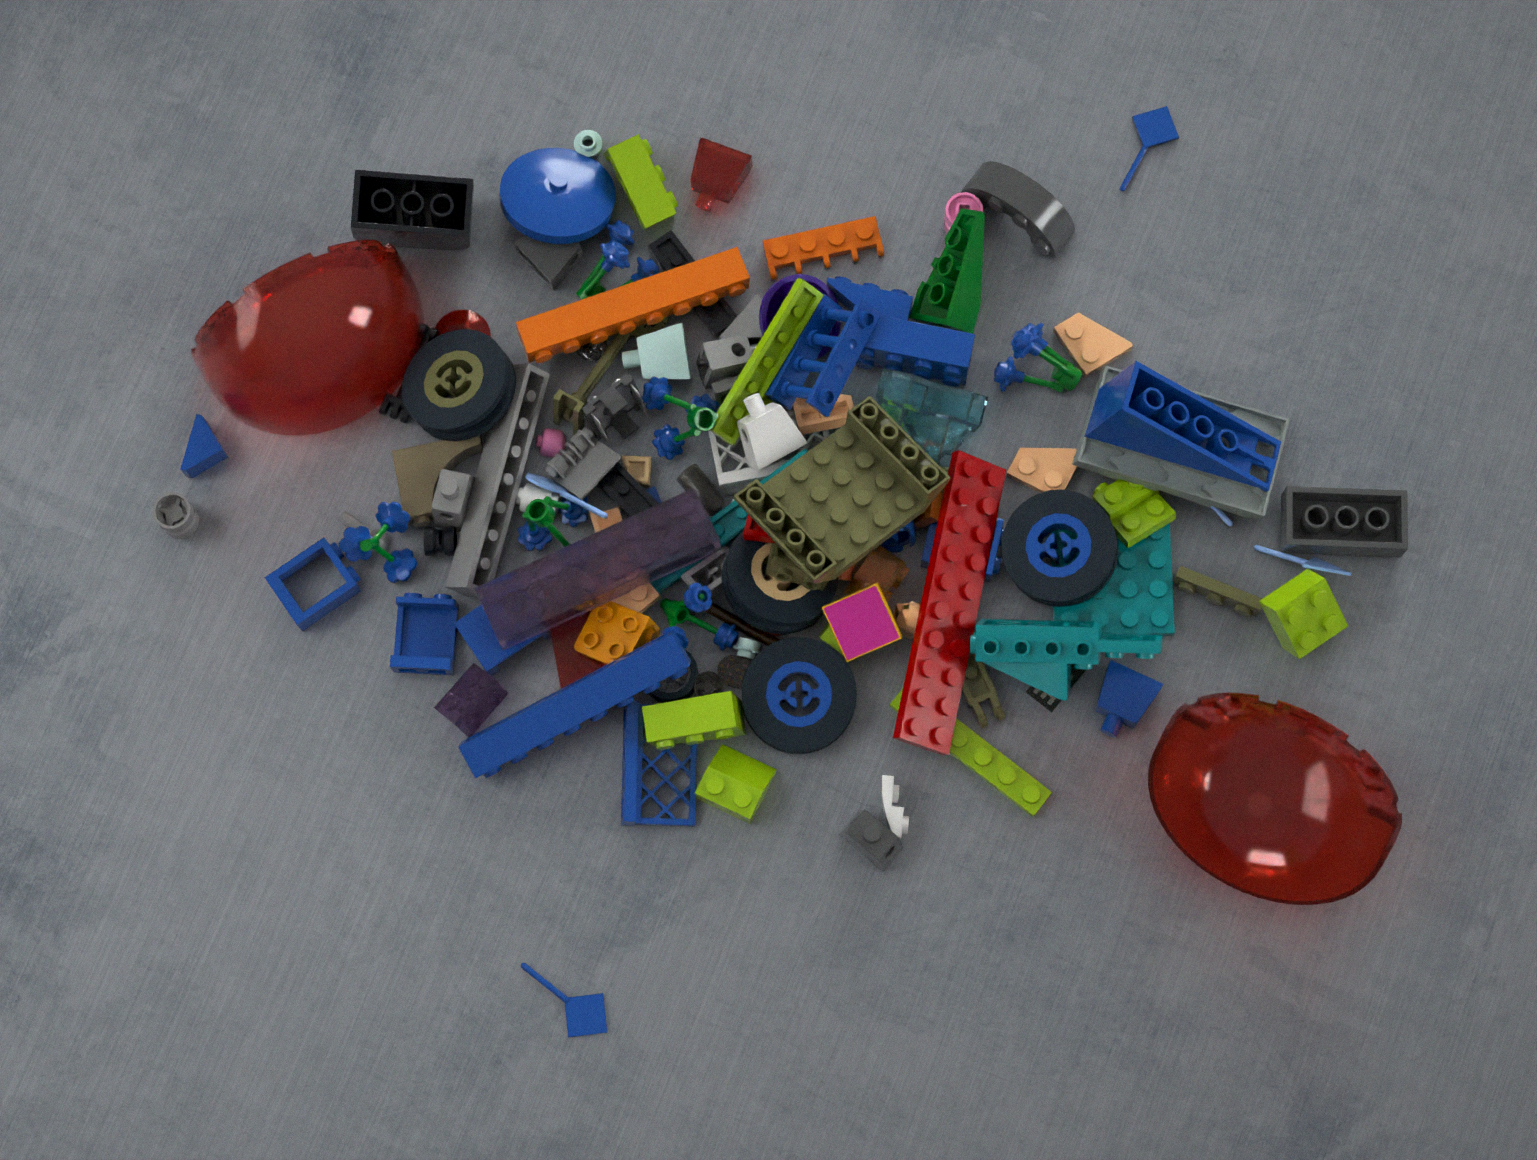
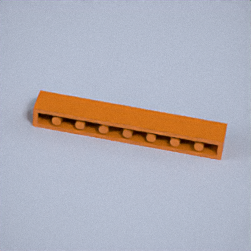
M738 247L517 321V334L528 363L535 361L536 363H543L550 360L552 355L561 352L565 354L577 351L580 346L588 343H602L608 339V336L617 333L620 335L628 334L634 331L637 326L646 323L647 325H654L661 322L664 317L673 314L675 316L684 315L693 307L713 305L719 298L728 295L730 297L739 296L746 289H749L750 276Z

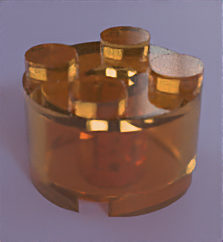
M879 545L870 552L854 575L853 580L844 590V593L849 595L878 582L888 602L893 595L889 591L890 587L892 586L897 589L910 569L906 567V562Z

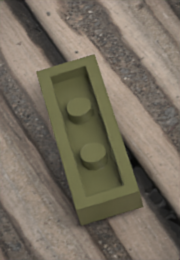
M1183 566L1179 567L1173 584L1178 585L1180 591L1194 595L1196 592L1206 596V600L1214 605L1223 606L1225 604L1233 607L1234 612L1241 616L1251 617L1253 615L1257 617L1262 609L1259 601L1263 598Z

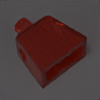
M701 137L690 180L691 190L700 193L695 205L701 210L710 212L715 200L730 203L753 167L752 155Z

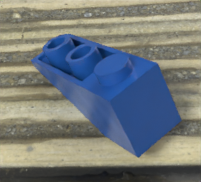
M836 276L835 278L827 277V286L832 290L836 299L850 311L853 310L858 298H862L881 313L882 316L909 321L913 296H909L907 292L899 289L891 291L882 290L879 286L872 283H863V285L851 283L850 279Z

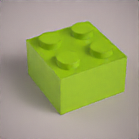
M1308 568L1259 601L1282 648L1298 659H1301L1348 627L1326 579Z

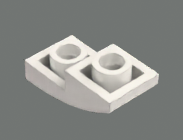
M882 775L881 796L888 829L895 833L901 842L902 834H908L909 816H903L904 807L892 806V803H898L900 785L894 784V776Z

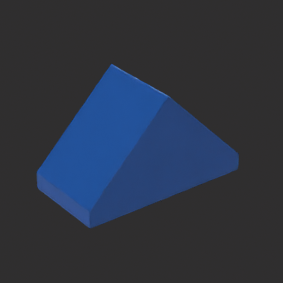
M196 414L180 468L188 478H194L228 458L208 422L199 414Z

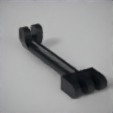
M423 323L420 325L418 335L422 340L416 353L425 344L438 336L439 329L429 328L428 325ZM401 384L396 397L386 393L379 413L386 415L391 405L393 407L390 412V418L396 420L400 411L404 410L400 422L407 424L411 415L403 402Z

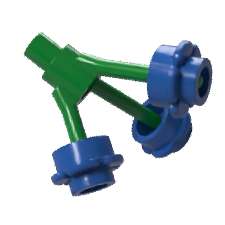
M700 583L691 584L689 589L685 591L682 601H671L665 598L660 603V607L664 610L669 623V627L662 631L661 636L674 629L684 649L687 648L689 640L686 638L684 630L676 627V624L684 623L686 620L715 634L713 643L719 646L721 651H724L727 647L732 649L739 637V633L735 631V624L731 626L724 622L718 629L689 614V610L699 613L711 607L712 593L707 586H701Z

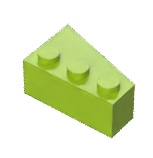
M639 134L608 148L604 156L607 162H611L617 174L615 177L619 185H622L642 229L645 230L677 214L674 208L678 207L673 193L671 191L666 192L662 184L666 179L660 166H654L651 161L650 155L653 152L647 139L641 140Z
M732 691L642 707L647 743L653 747L656 746L657 750L670 749L675 747L674 744L679 743L693 745L703 743L704 740L728 739L747 735L742 700Z

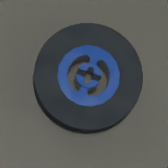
M1050 490L1030 497L1013 512L1002 536L1003 562L1011 579L1026 596L1048 606H1072L1089 600L1108 583L1117 564L1118 541L1110 518L1094 500L1075 491ZM1058 529L1069 530L1075 533L1077 538L1070 539L1067 534L1060 532L1061 541L1064 545L1062 554L1065 563L1071 561L1075 553H1079L1071 564L1063 567H1052L1042 561L1043 558L1049 557L1054 563L1060 564L1059 556L1055 550L1058 547L1055 534L1052 533L1047 537L1045 543L1041 544L1045 536Z
M786 638L767 646L750 663L742 683V708L750 728L765 744L785 753L807 754L831 745L848 727L856 706V683L849 665L831 646L812 638ZM795 675L806 676L812 679L818 686L817 689H812L808 683L801 681L802 694H807L802 700V710L809 707L813 700L819 702L816 710L809 715L801 717L786 713L780 706V703L785 702L791 709L797 710L796 698L790 696L795 694V681L789 684L785 691L779 690V686L784 680Z

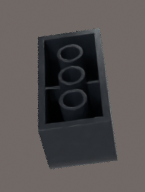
M355 170L351 216L353 238L364 243L382 246L434 250L467 249L470 247L474 180L470 178Z

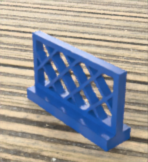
M632 701L624 706L621 826L660 825L694 827L696 816L697 744L687 745L690 748V755L682 763L669 749L663 750L651 761L643 753V745L647 740L646 738L643 739L645 726L642 707L654 704H640L639 701ZM665 753L677 765L667 777L654 765ZM642 759L648 764L643 770ZM688 761L689 770L684 766ZM649 768L662 779L652 791L642 783V775ZM679 769L689 777V785L682 792L669 780ZM664 783L677 795L666 807L654 795ZM643 790L647 795L641 800ZM688 790H689V801H688V799L684 796V794H685ZM650 797L662 811L654 818L641 817V805ZM681 799L689 808L688 819H676L668 809L677 800ZM665 813L669 818H659V817L662 816V815Z

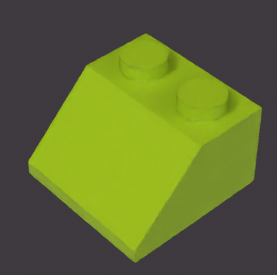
M722 744L709 763L695 791L696 799L751 824L777 769Z

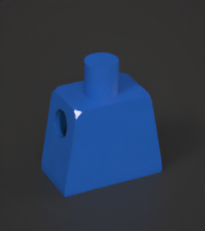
M1110 660L1104 674L1095 709L1097 713L1106 716L1100 731L1107 736L1117 738L1122 725L1134 729L1158 695L1163 683Z

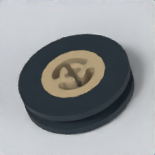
M741 532L733 542L724 560L721 572L722 588L734 612L751 626L774 634L796 633L815 624L824 614L822 606L832 602L836 594L838 577L834 580H829L823 591L810 590L798 584L796 589L786 591L792 582H782L769 575L763 577L761 572L762 566L768 563L771 543L744 540L743 532Z

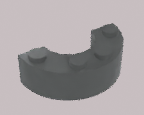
M992 161L982 163L961 191V193H971L979 198L983 205V210L988 207L996 212H1003L1009 215L1018 227L1026 230L1035 249L1044 255L1049 254L1055 258L1075 231L1074 223L1069 213L1050 192L1032 178L1005 164Z

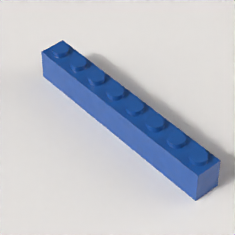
M673 629L462 740L458 748L474 777L477 778L484 774L485 778H488L501 770L500 765L508 761L515 764L528 756L526 752L537 746L538 750H542L555 742L553 737L561 733L568 736L581 728L580 723L589 718L591 722H595L608 714L606 710L614 705H617L618 708L624 707L634 701L633 695L641 691L648 694L661 686L660 681L670 676L671 680H675L688 672L686 667L690 666L691 660Z

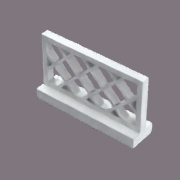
M786 411L797 426L796 420H794V411ZM708 430L721 497L735 495L755 479H758L760 482L788 461L780 458L760 470L749 467L746 456L743 458L732 451L741 440L740 436L734 446L729 444L726 448L716 442L715 434ZM829 430L822 431L823 436L819 435L820 431L807 434L810 436L806 441L807 444L796 449V451L799 453L805 448L808 449L814 439L819 442L830 436ZM718 450L723 452V454L720 457ZM728 456L740 462L735 470L722 471L721 465Z

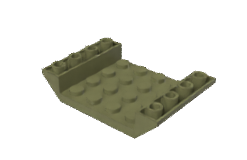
M869 396L848 411L845 425L763 485L758 479H755L736 493L733 499L813 583L836 579L922 514L947 485L951 477Z

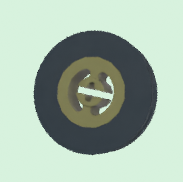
M454 330L432 339L412 358L403 378V402L409 414L429 435L445 441L467 440L486 432L503 417L514 397L516 374L509 357L490 336L476 330Z

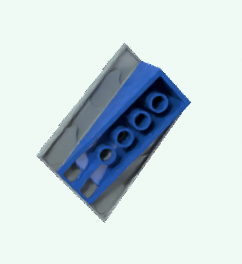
M1138 361L1133 362L1124 370L1105 366L1100 370L1072 465L1115 480L1119 478L1130 483L1143 485V487L1153 491L1160 490L1209 508L1213 506L1248 519L1255 518L1260 520L1265 517L1290 419L1188 390Z

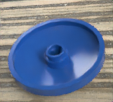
M543 148L528 152L514 160L501 178L499 201L504 216L519 232L541 242L570 244L586 240L599 233L610 221L614 212L616 191L611 176L599 162L591 157L577 153L575 150Z

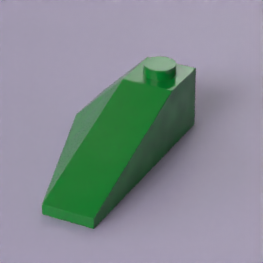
M960 209L945 237L946 247L940 258L935 257L931 263L934 269L927 282L922 281L917 290L909 318L973 334L981 307L984 212Z

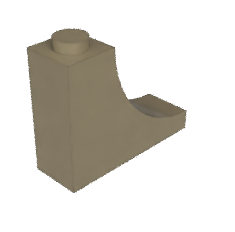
M480 435L462 441L441 440L392 451L402 509L410 515L408 525L424 527L431 524V521L434 520L431 507L441 469L452 471L462 461L482 453L484 447Z

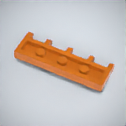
M876 216L762 240L771 280L777 279L776 269L795 266L796 274H802L801 264L822 259L824 267L830 268L829 258L850 253L852 261L858 262L859 251L876 248L878 257L884 256Z

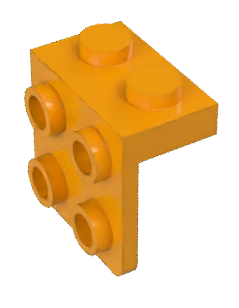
M599 598L574 644V648L580 654L608 664L658 638L660 628L649 616L610 600L608 602Z

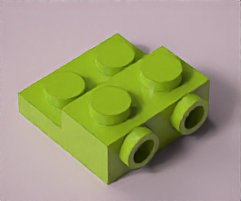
M1119 478L1110 485L1106 482L1101 483L1095 488L1092 495V500L1099 504L1112 522L1116 536L1127 549L1176 519V512L1159 495L1158 491H1153L1143 487V485L1130 483Z

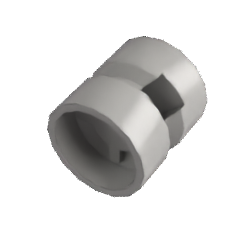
M168 492L156 499L152 510L153 518L168 536L174 539H184L196 532L199 526V514L184 495L178 492Z

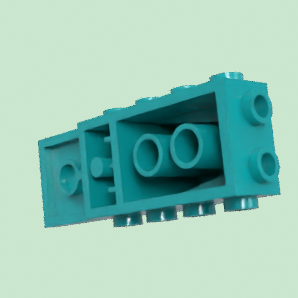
M981 619L976 624V632L970 638V653L975 654L976 662H983L1059 700H1067L1071 693V664H1074L1075 669H1093V665L1099 664L1102 652H1105V657L1123 658L1125 653H1136V658L1153 659L1156 654H1161L1163 647V635L1102 633V621Z

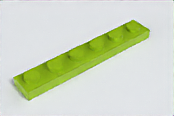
M797 278L717 411L718 418L713 428L709 431L727 444L734 446L740 436L737 421L749 415L743 400L756 393H759L761 398H763L824 296L804 279Z
M903 688L889 706L897 713ZM956 718L949 753L1027 814L1034 817L1052 792Z

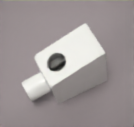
M759 393L750 395L743 400L749 415L738 420L737 426L749 467L760 470L807 444L806 439L780 404L772 402L765 405Z

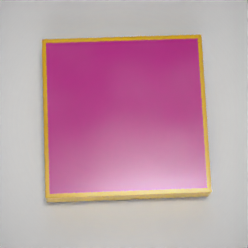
M878 582L822 606V610L846 662L903 637Z

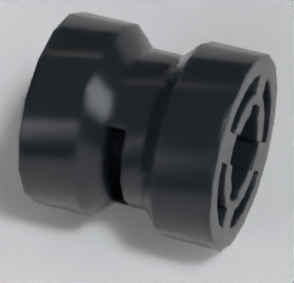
M446 526L444 529L425 527L423 539L425 556H435L437 553L454 556L457 546L456 527Z

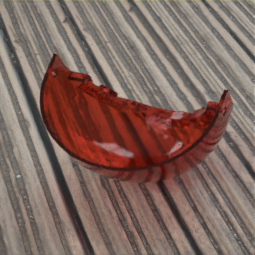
M356 240L328 246V253L313 257L310 252L261 276L242 289L244 295L234 303L227 300L198 331L194 339L197 345L191 349V357L205 383L223 408L239 421L261 431L281 435H308L330 431L347 425L379 406L387 393L391 395L402 383L406 369L416 354L422 340L419 334V327L422 323L424 324V312L420 294L410 272L393 245L387 244L382 246L378 240Z
M1226 692L1198 697L1197 701L1191 705L1185 703L1172 715L1149 763L1148 789L1150 800L1160 824L1175 845L1192 862L1217 880L1243 893L1272 902L1292 905H1318L1338 901L1357 893L1375 878L1392 850L1402 826V813H1398L1396 805L1399 800L1391 780L1376 760L1365 749L1361 751L1356 749L1347 741L1349 735L1331 723L1302 708L1277 700L1276 704L1259 701V695Z

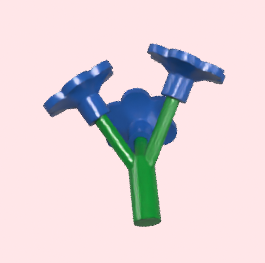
M381 502L375 515L376 520L381 523V528L374 537L370 535L369 529L366 526L348 527L344 530V538L340 540L339 548L345 552L347 560L351 562L359 559L368 560L372 555L371 550L376 551L387 559L383 566L384 572L387 573V579L391 583H396L399 580L404 582L411 577V571L417 567V560L413 558V552L406 548L402 551L394 550L389 554L379 546V539L386 531L390 533L396 531L404 533L408 529L407 523L410 521V515L403 511L402 506L397 502H391L390 504Z

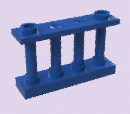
M822 293L824 296L765 395L788 410H791L796 398L807 399L806 403L823 416L829 417L881 313L862 298H858L852 311L842 310V307ZM836 321L846 322L839 337L829 335ZM823 346L833 348L826 363L816 361ZM810 372L820 374L813 388L803 387Z

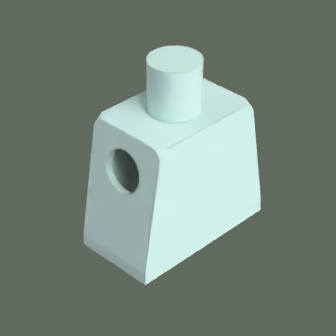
M683 323L637 337L638 349L622 352L624 369L641 367L643 379H651L654 376L658 379L662 377L667 379L692 378Z

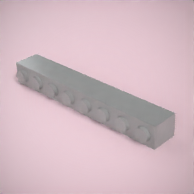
M529 363L513 364L516 374L514 397L503 417L488 430L445 588L467 597H490L549 380V373Z

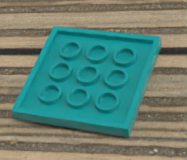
M1170 523L1128 549L1117 537V564L1104 588L1095 596L1082 603L1065 607L1052 606L1053 620L1102 621V633L1174 636ZM1060 529L1050 532V535L1054 533L1057 538L1058 547L1055 550L1060 564H1056L1051 560L1052 567L1069 565L1077 558L1079 553H1075L1072 560L1065 563L1062 554L1064 545L1060 537V532H1063L1070 539H1076L1077 535L1075 533Z

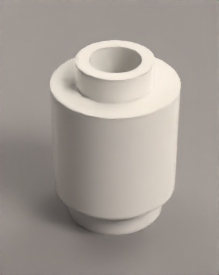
M526 483L524 488L519 487L515 504L520 505L519 510L521 512H526L528 504L535 499L543 500L546 496H549L552 500L560 502L561 496L535 484ZM552 507L554 509L556 517L558 513V508Z

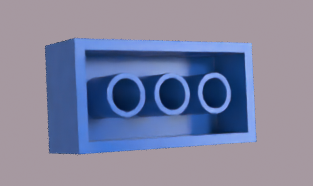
M880 315L855 365L862 369L881 368L886 373L892 375L911 374L915 379L921 381H929L930 379L941 380L944 385L958 387L959 384L966 385L975 334Z

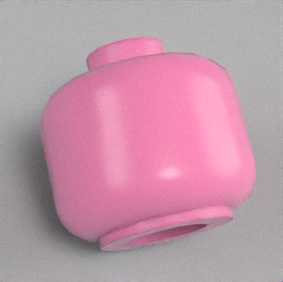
M545 428L541 435H537L535 446L539 447L541 456L554 458L557 453L561 455L559 453L560 449L565 450L566 436L561 430Z

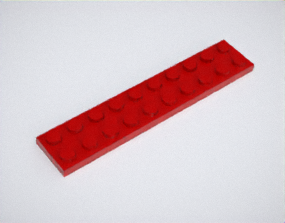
M960 450L952 452L948 475L951 478L944 489L893 739L939 755H949L970 653V638L974 633L1006 475V469Z

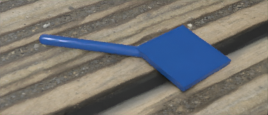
M1167 106L1132 116L1143 146L1120 186L1121 191H1125L1149 147L1179 139Z
M526 963L521 964V968L565 1002L568 1038L607 1033L603 993L567 997Z

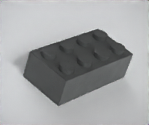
M1286 486L1281 494V552L1402 557L1408 549L1407 490Z

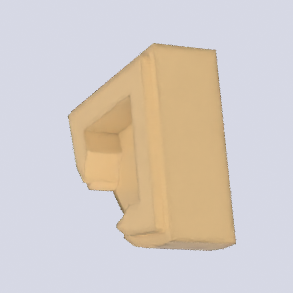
M622 455L624 469L641 486L650 488L652 457Z

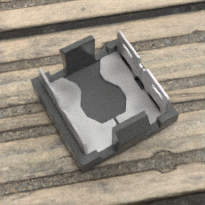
M629 373L622 378L614 380L608 389L599 396L592 397L582 408L595 437L598 440L604 438L609 445L611 444L605 430L610 426H613L624 439L639 428L627 414L632 409L636 412L642 409L649 416L637 385Z

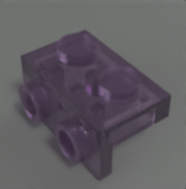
M473 663L434 708L467 737H470L503 701L508 692L495 678Z

